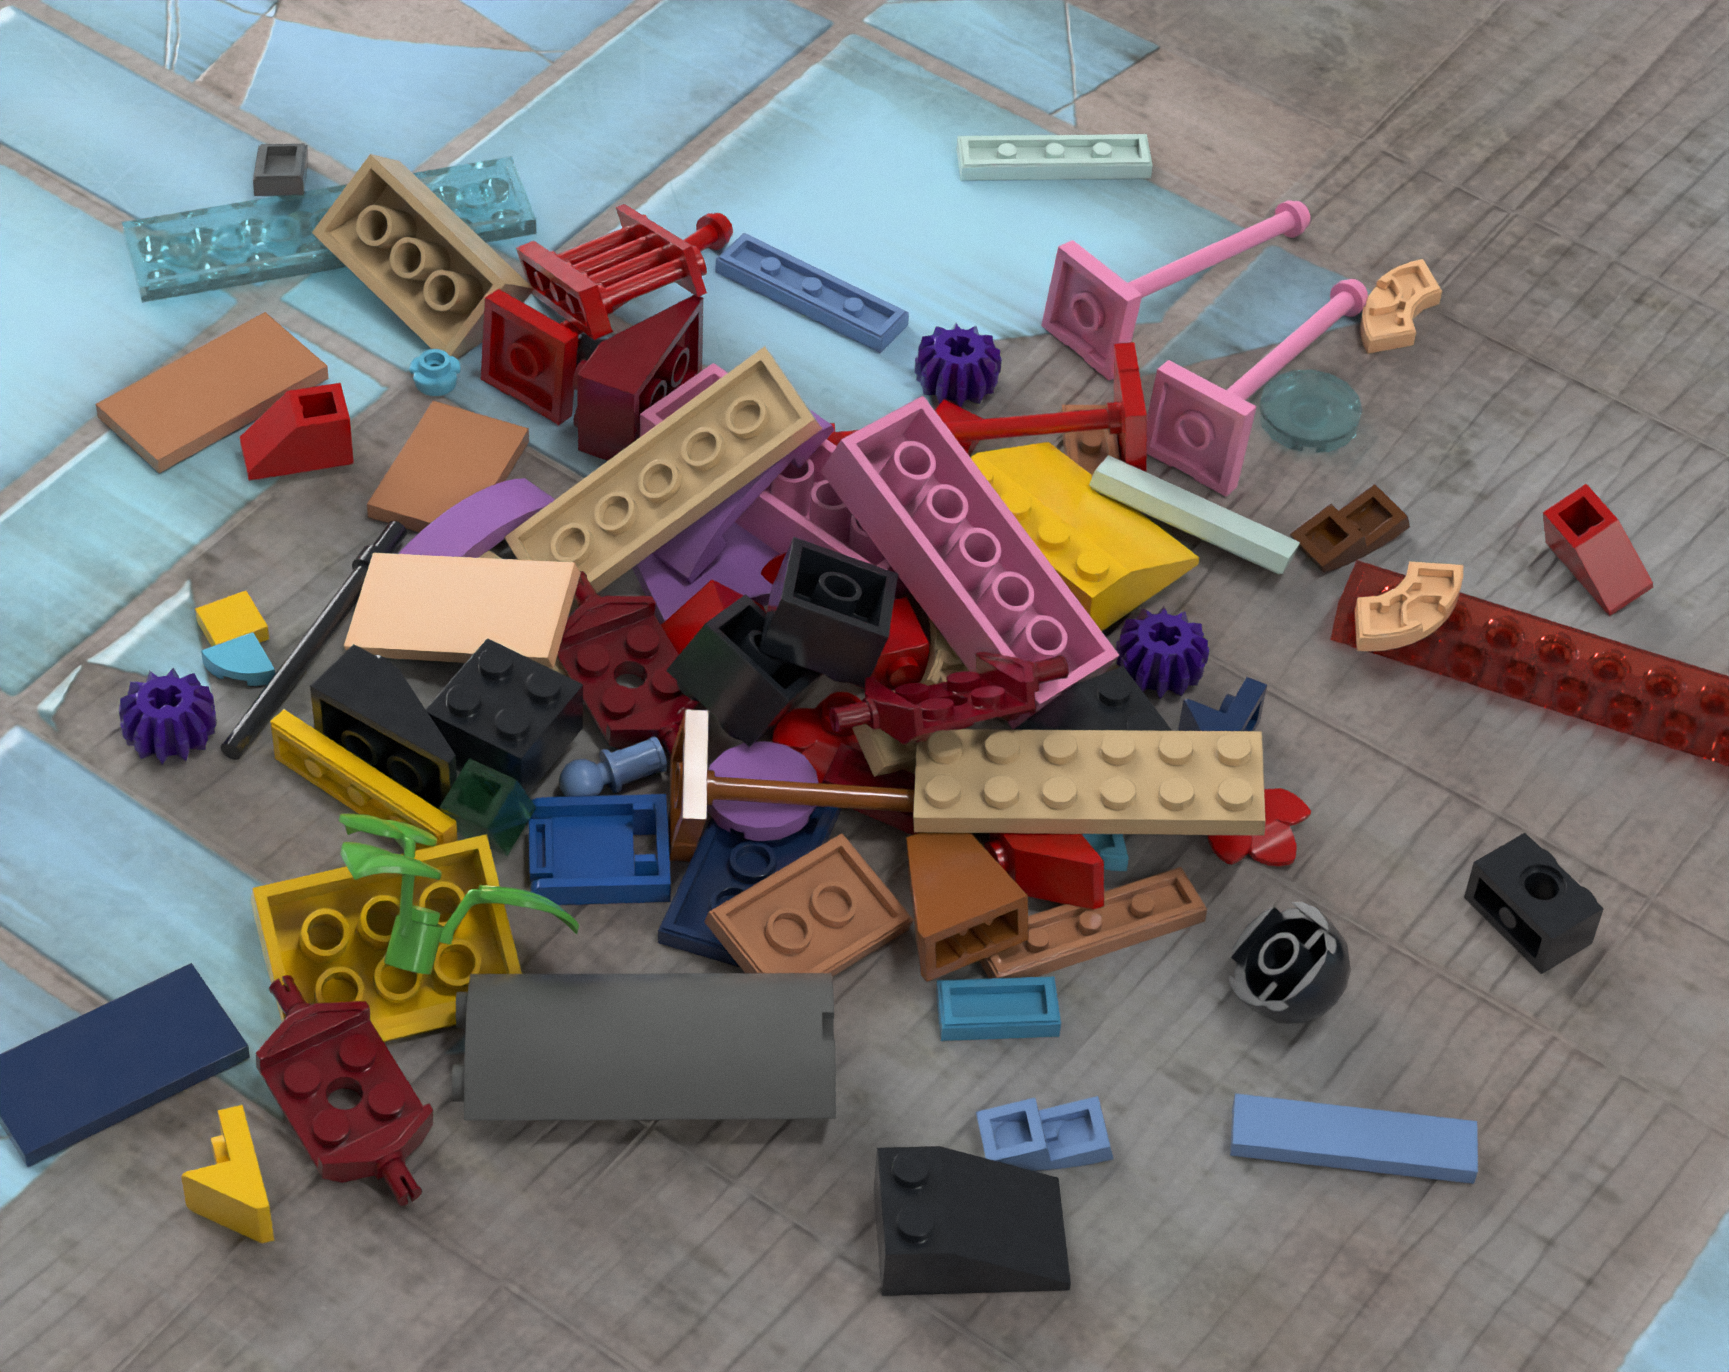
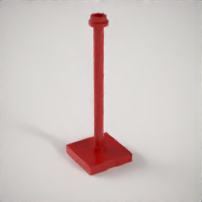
M708 213L699 218L696 224L697 231L685 238L684 241L692 246H696L700 252L706 248L720 250L728 244L732 237L733 227L725 215L721 213ZM497 289L485 297L480 379L506 395L513 396L528 405L530 409L560 425L569 419L573 413V377L576 370L578 336L583 331L568 320H564L559 324L504 291ZM627 302L613 307V312L621 306H623L624 304H626Z
M1135 342L1114 344V402L1107 403L1104 409L944 422L958 442L1108 429L1109 435L1117 434L1121 461L1147 472V413ZM830 423L834 428V432L827 440L837 446L841 439L858 430L835 432V423Z

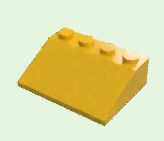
M1049 442L978 452L970 457L1101 631L1186 574L1199 563V557L1141 512L1091 489L1089 484L1092 475Z
M487 834L415 851L416 860L440 870L442 874L440 880L415 876L412 905L441 913L438 924L442 926L447 923L469 890L478 889L479 885L500 886ZM346 866L252 888L251 905L271 984L279 978L283 985L282 976L291 975L305 1001L311 1005L315 1003L366 1001L370 1007V1020L383 1042L455 1026L456 993L468 992L471 974H522L505 905L502 903L473 905L454 931L452 943L445 944L439 942L431 974H421L384 963L395 918L400 911L402 874L379 873L355 880ZM276 1001L281 1021L283 1022L286 1015Z

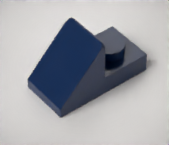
M1246 677L1236 696L1231 694L1225 696L1219 711L1191 699H1185L1182 704L1178 731H1255L1261 719L1267 684Z

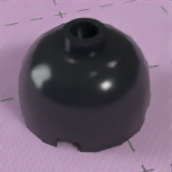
M1291 902L1297 908H1290L1282 912L1275 907L1263 911L1245 927L1234 944L1231 958L1237 963L1234 971L1235 979L1229 975L1231 987L1239 999L1249 1008L1277 1023H1307L1323 1016L1342 996L1347 988L1351 972L1348 945L1331 920L1318 908L1304 902Z

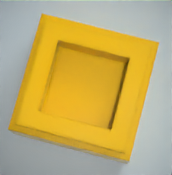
M246 590L195 608L197 623L211 647L252 632L259 643L269 640L268 626Z

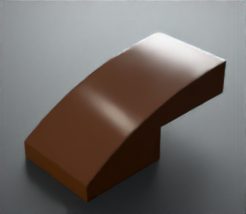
M1374 484L1339 511L1332 504H1329L1293 531L1290 537L1300 542L1298 547L1323 572H1328L1348 565L1379 549L1410 528L1408 516Z

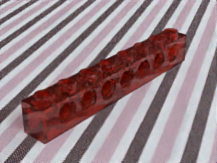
M1356 560L1338 602L1330 640L1357 649L1355 625L1357 598L1379 596L1391 591L1402 582L1406 575ZM1461 592L1459 593L1455 608L1448 619L1430 635L1403 647L1382 651H1367L1729 767V676Z

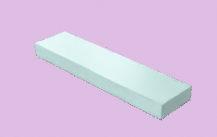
M1147 134L957 136L956 151L960 181L1151 179L1153 165Z
M1110 455L1095 469L1089 484L1091 489L1278 575L1284 573L1294 558L1300 542Z

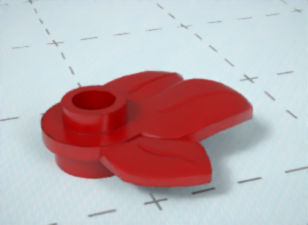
M835 692L823 699L816 708L793 709L777 724L772 742L786 745L804 755L816 770L818 783H822L841 743L863 752L852 728L844 729L840 732L832 729L829 720V710L832 707L836 708L861 702V699L848 692Z
M1282 788L1264 789V835H1207L1208 842L1218 858L1229 865L1239 862L1248 853L1254 860L1268 866L1290 865L1295 861L1297 852L1296 841L1290 826L1305 821L1311 815L1310 808L1297 795Z

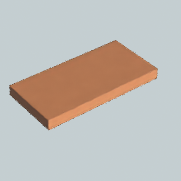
M264 312L96 403L97 416L158 473H161L258 419L287 391L315 387L329 379L328 366Z

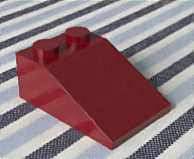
M692 295L602 341L588 360L583 359L578 364L573 377V388L577 390V408L573 424L574 427L578 428V451L606 461L610 460L640 438V414L702 371L703 297Z

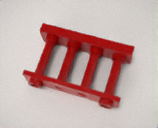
M626 204L616 207L622 226L621 229L560 254H556L554 251L550 252L536 241L516 247L527 283L534 288L531 294L593 340L613 332L608 315L613 313V307L675 282L697 297L707 294L702 276L707 274V267L700 250L648 219L645 214H640Z

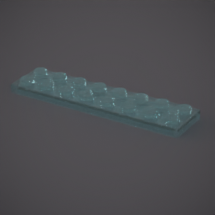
M512 156L413 173L485 243L537 234L536 217ZM347 184L305 191L304 195L273 196L122 222L123 235L141 302L164 300L172 297L216 291L224 288L347 267L312 234V231Z

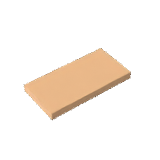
M373 553L344 647L348 650L355 644L373 655H381L392 659L466 663L488 638L548 668H554L581 573L574 562Z

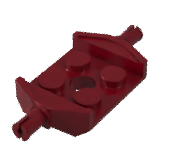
M580 571L581 574L574 595L579 608L567 619L557 659L569 678L583 684V703L609 746L621 750L644 742L651 737H656L662 748L665 747L671 756L685 709L706 711L707 708L701 702L691 700L684 695L677 685V680L666 671L679 654L654 615L656 602L652 596L602 597L596 593L586 573ZM633 674L640 677L644 684L637 688H628L619 685L615 680L621 675Z
M982 651L975 653L977 673L971 671L952 673L946 677V682L929 686L922 683H909L895 688V692L877 682V678L868 677L865 678V698L858 703L830 708L829 720L832 729L836 732L868 725L874 730L881 729L902 744H908L911 741L916 743L925 742L936 731L964 729L972 726L975 722L995 717H1001L1007 722L1014 721L1020 715L1036 713L1035 692L1039 691V684L1068 678V663L1062 655L1032 662L1030 660L1023 661L1016 657Z
M291 975L282 976L283 985L279 978L270 985L269 991L273 994L286 1016L285 1020L256 1051V1068L322 1179L344 1183L374 1175L377 1180L384 1177L400 1206L408 1204V1196L412 1202L415 1201L422 1194V1189L418 1186L405 1165V1159L422 1144L433 1125L434 1110L430 1103L422 1105L370 1020V1007L366 1001L315 1003L311 1005L305 1001ZM338 1089H351L361 1096L359 1104L350 1109L335 1108L327 1099L332 1092Z

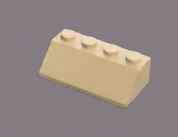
M370 154L312 231V234L431 349L443 350L449 356H454L457 359L482 343L486 296L500 289L524 303L534 290L529 283L405 165L397 160Z

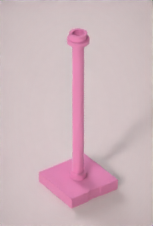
M1285 201L1277 206L1275 216L1128 283L1074 240L1058 246L1041 326L1064 345H1068L1084 358L1085 362L1110 381L1114 379V344L1132 341L1142 298L1280 234L1290 238L1301 235L1310 224L1309 210L1300 201Z
M1356 279L1339 281L1331 289L1330 301L1227 390L1170 360L1165 362L1157 369L1147 414V454L1170 467L1173 466L1194 477V480L1227 497L1237 488L1257 407L1246 400L1343 315L1348 317L1358 315L1366 305V299H1368L1366 287Z

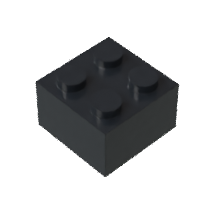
M793 537L771 588L759 652L771 655L786 664H796L825 674L834 681L848 682L865 688V678L871 677L889 638L898 574Z
M745 594L705 623L666 671L677 680V685L684 695L691 700L701 702L718 718L721 728L729 736L742 740L750 748L775 727L787 713L796 707L823 674L796 664H786L780 659H775L771 655L759 652L766 612Z
M487 638L429 704L426 711L456 755L457 771L522 802L583 729V684ZM489 774L496 775L494 777L501 782L506 783V781H508L512 785L511 787L515 790V792L508 790L511 788L501 782L497 784L494 781V778H492Z

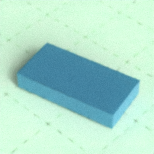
M1055 976L937 980L936 1001L941 1041L1060 1036L1061 1020Z

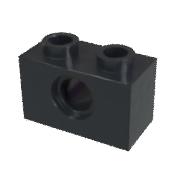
M1526 833L1519 835L1474 861L1464 898L1540 974L1545 973L1591 945L1604 910L1587 888L1580 886L1558 865L1556 859L1549 851L1542 849Z

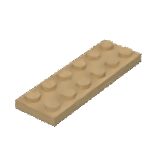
M764 346L504 538L518 560L574 562L579 571L586 573L588 580L596 593H598L822 430V427L774 357ZM574 598L569 614L579 607Z
M991 729L936 731L925 742L917 743L914 832L1264 835L1265 798L1262 731Z

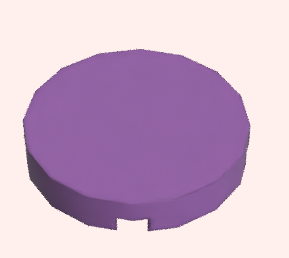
M767 741L756 742L750 748L745 743L728 749L709 767V770H714L717 777L818 783L816 770L804 755L786 745ZM713 800L712 806L707 805V811L717 825L729 833L730 828L735 831L743 832L745 839L767 841L782 839L800 831L809 822V815L814 809L816 810L817 806Z

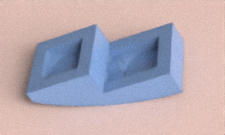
M1098 1096L1043 1110L1038 1109L1036 1098H1031L976 1112L987 1159L1032 1171L1077 1167L1114 1159Z

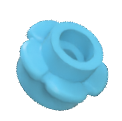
M429 349L423 352L420 357H415L412 360L409 371L414 375L413 380L420 392L429 396H442L455 388L456 374L460 373L461 366L457 358L449 356L447 352L440 349Z

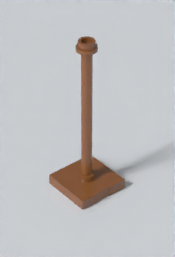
M685 709L671 752L670 861H691L706 822L707 805L712 806L713 800L914 813L915 790L717 777L714 770H707L708 711Z

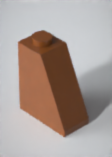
M919 832L906 837L909 887L920 973L926 982L1029 940L1027 894L971 833Z

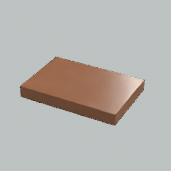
M432 401L368 501V517L386 523L397 521L404 525L406 529L421 532L436 518L462 500L489 486L506 481L529 443V428Z
M841 833L709 911L704 922L745 973H832L833 977L908 931L914 919Z

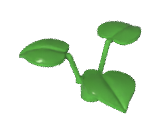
M340 814L338 821L345 825L347 835L362 831L394 838L404 850V855H400L375 846L353 842H343L341 847L342 859L355 880L379 873L402 874L400 911L395 918L384 963L411 972L431 974L439 942L445 944L452 943L454 931L469 909L476 904L502 903L541 910L556 916L574 933H578V922L560 906L546 897L522 889L479 885L478 889L469 890L447 923L442 926L438 924L441 913L412 905L415 876L440 880L442 874L440 870L415 859L416 843L436 846L437 838L421 828L400 821L384 820L364 814Z

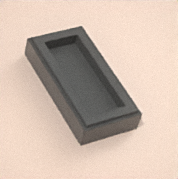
M299 143L261 144L258 146L253 175L254 196L304 195L308 169V145Z

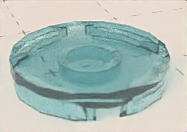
M1312 369L1291 370L1275 376L1264 387L1259 404L1261 426L1273 440L1289 449L1302 451L1303 446L1309 448L1317 447L1316 453L1330 452L1346 446L1356 436L1362 414L1359 396L1347 382L1330 373Z

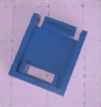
M666 794L539 797L532 799L529 802L530 892L546 897L557 905L671 902ZM633 835H656L657 858L655 854L635 855L634 869Z

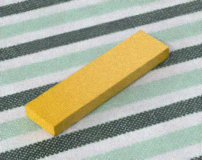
M284 709L270 721L275 759L358 814L371 815L384 820H394L414 825L433 834L437 838L436 846L458 841L456 820ZM416 843L415 851L433 846Z

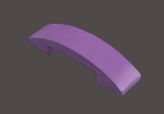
M811 411L822 427V430L652 553L653 556L689 583H692L727 546L723 537L725 531L790 462L800 468L834 432L833 426Z
M525 478L513 479L489 486L462 500L436 518L417 534L399 554L479 558L504 540L506 535L555 499Z

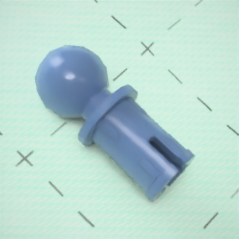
M651 737L644 742L612 753L608 749H603L599 753L600 763L598 764L587 759H576L566 764L560 773L559 785L561 792L566 797L598 796L603 789V785L606 784L609 785L613 793L621 792L622 785L667 771L665 753L656 737Z

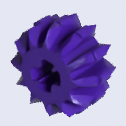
M957 323L954 324L951 330L936 326L932 335L922 336L921 343L918 346V356L915 358L914 365L916 381L920 382L923 395H936L939 404L943 399L955 401L959 407L962 406L965 400L980 404L983 396L993 394L998 384V376L1001 372L1002 364L1000 349L995 347L992 335H979L977 326L968 330L961 329Z
M1164 606L1158 614H1152L1142 608L1136 619H1126L1115 648L1119 654L1116 664L1120 667L1124 666L1143 692L1147 689L1156 690L1160 699L1167 690L1183 696L1188 685L1198 686L1209 657L1208 640L1204 638L1202 624L1188 623L1186 611L1176 616L1170 615Z
M172 668L166 676L158 677L149 670L146 683L130 682L128 695L120 698L118 708L121 721L120 726L122 736L126 740L127 745L134 746L141 759L156 753V757L163 765L167 758L172 755H178L187 761L189 749L206 750L208 736L215 734V727L217 725L216 711L214 710V697L209 690V686H202L195 673L179 678L175 669Z

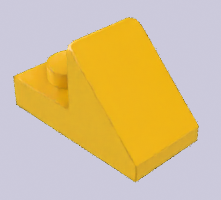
M243 1105L218 1110L221 1135L210 1138L215 1165L190 1170L182 1174L181 1179L186 1206L192 1212L259 1243L274 1241L270 1206Z

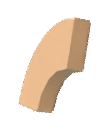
M1423 259L1403 264L1383 275L1377 281L1376 287L1369 294L1368 299H1366V305L1363 307L1361 315L1360 334L1367 354L1414 345L1416 330L1413 319L1424 309L1440 304L1442 290Z
M1409 561L1406 577L1395 589L1379 596L1357 598L1355 607L1357 651H1382L1403 647L1425 638L1438 629L1448 619L1457 603L1463 580V565Z

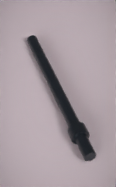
M390 521L373 545L364 546L352 562L353 571L222 743L220 748L225 756L233 760L240 759L358 601L373 553L393 554L407 535V529L404 525L397 521Z

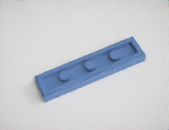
M743 233L716 258V273L879 353L908 326L909 312L746 233Z
M1235 1093L1232 1105L1230 1156L1474 1184L1478 1173L1477 1121Z

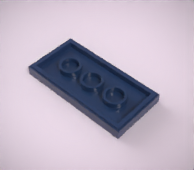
M817 806L816 810L814 809L809 815V822L800 831L782 839L767 841L745 839L743 832L735 831L730 828L729 833L719 827L711 817L659 927L658 943L740 967L705 924L704 921L708 912L828 842L842 808Z
M190 963L1 1053L0 1124L26 1166L29 1167L250 1058L249 1047L198 971Z

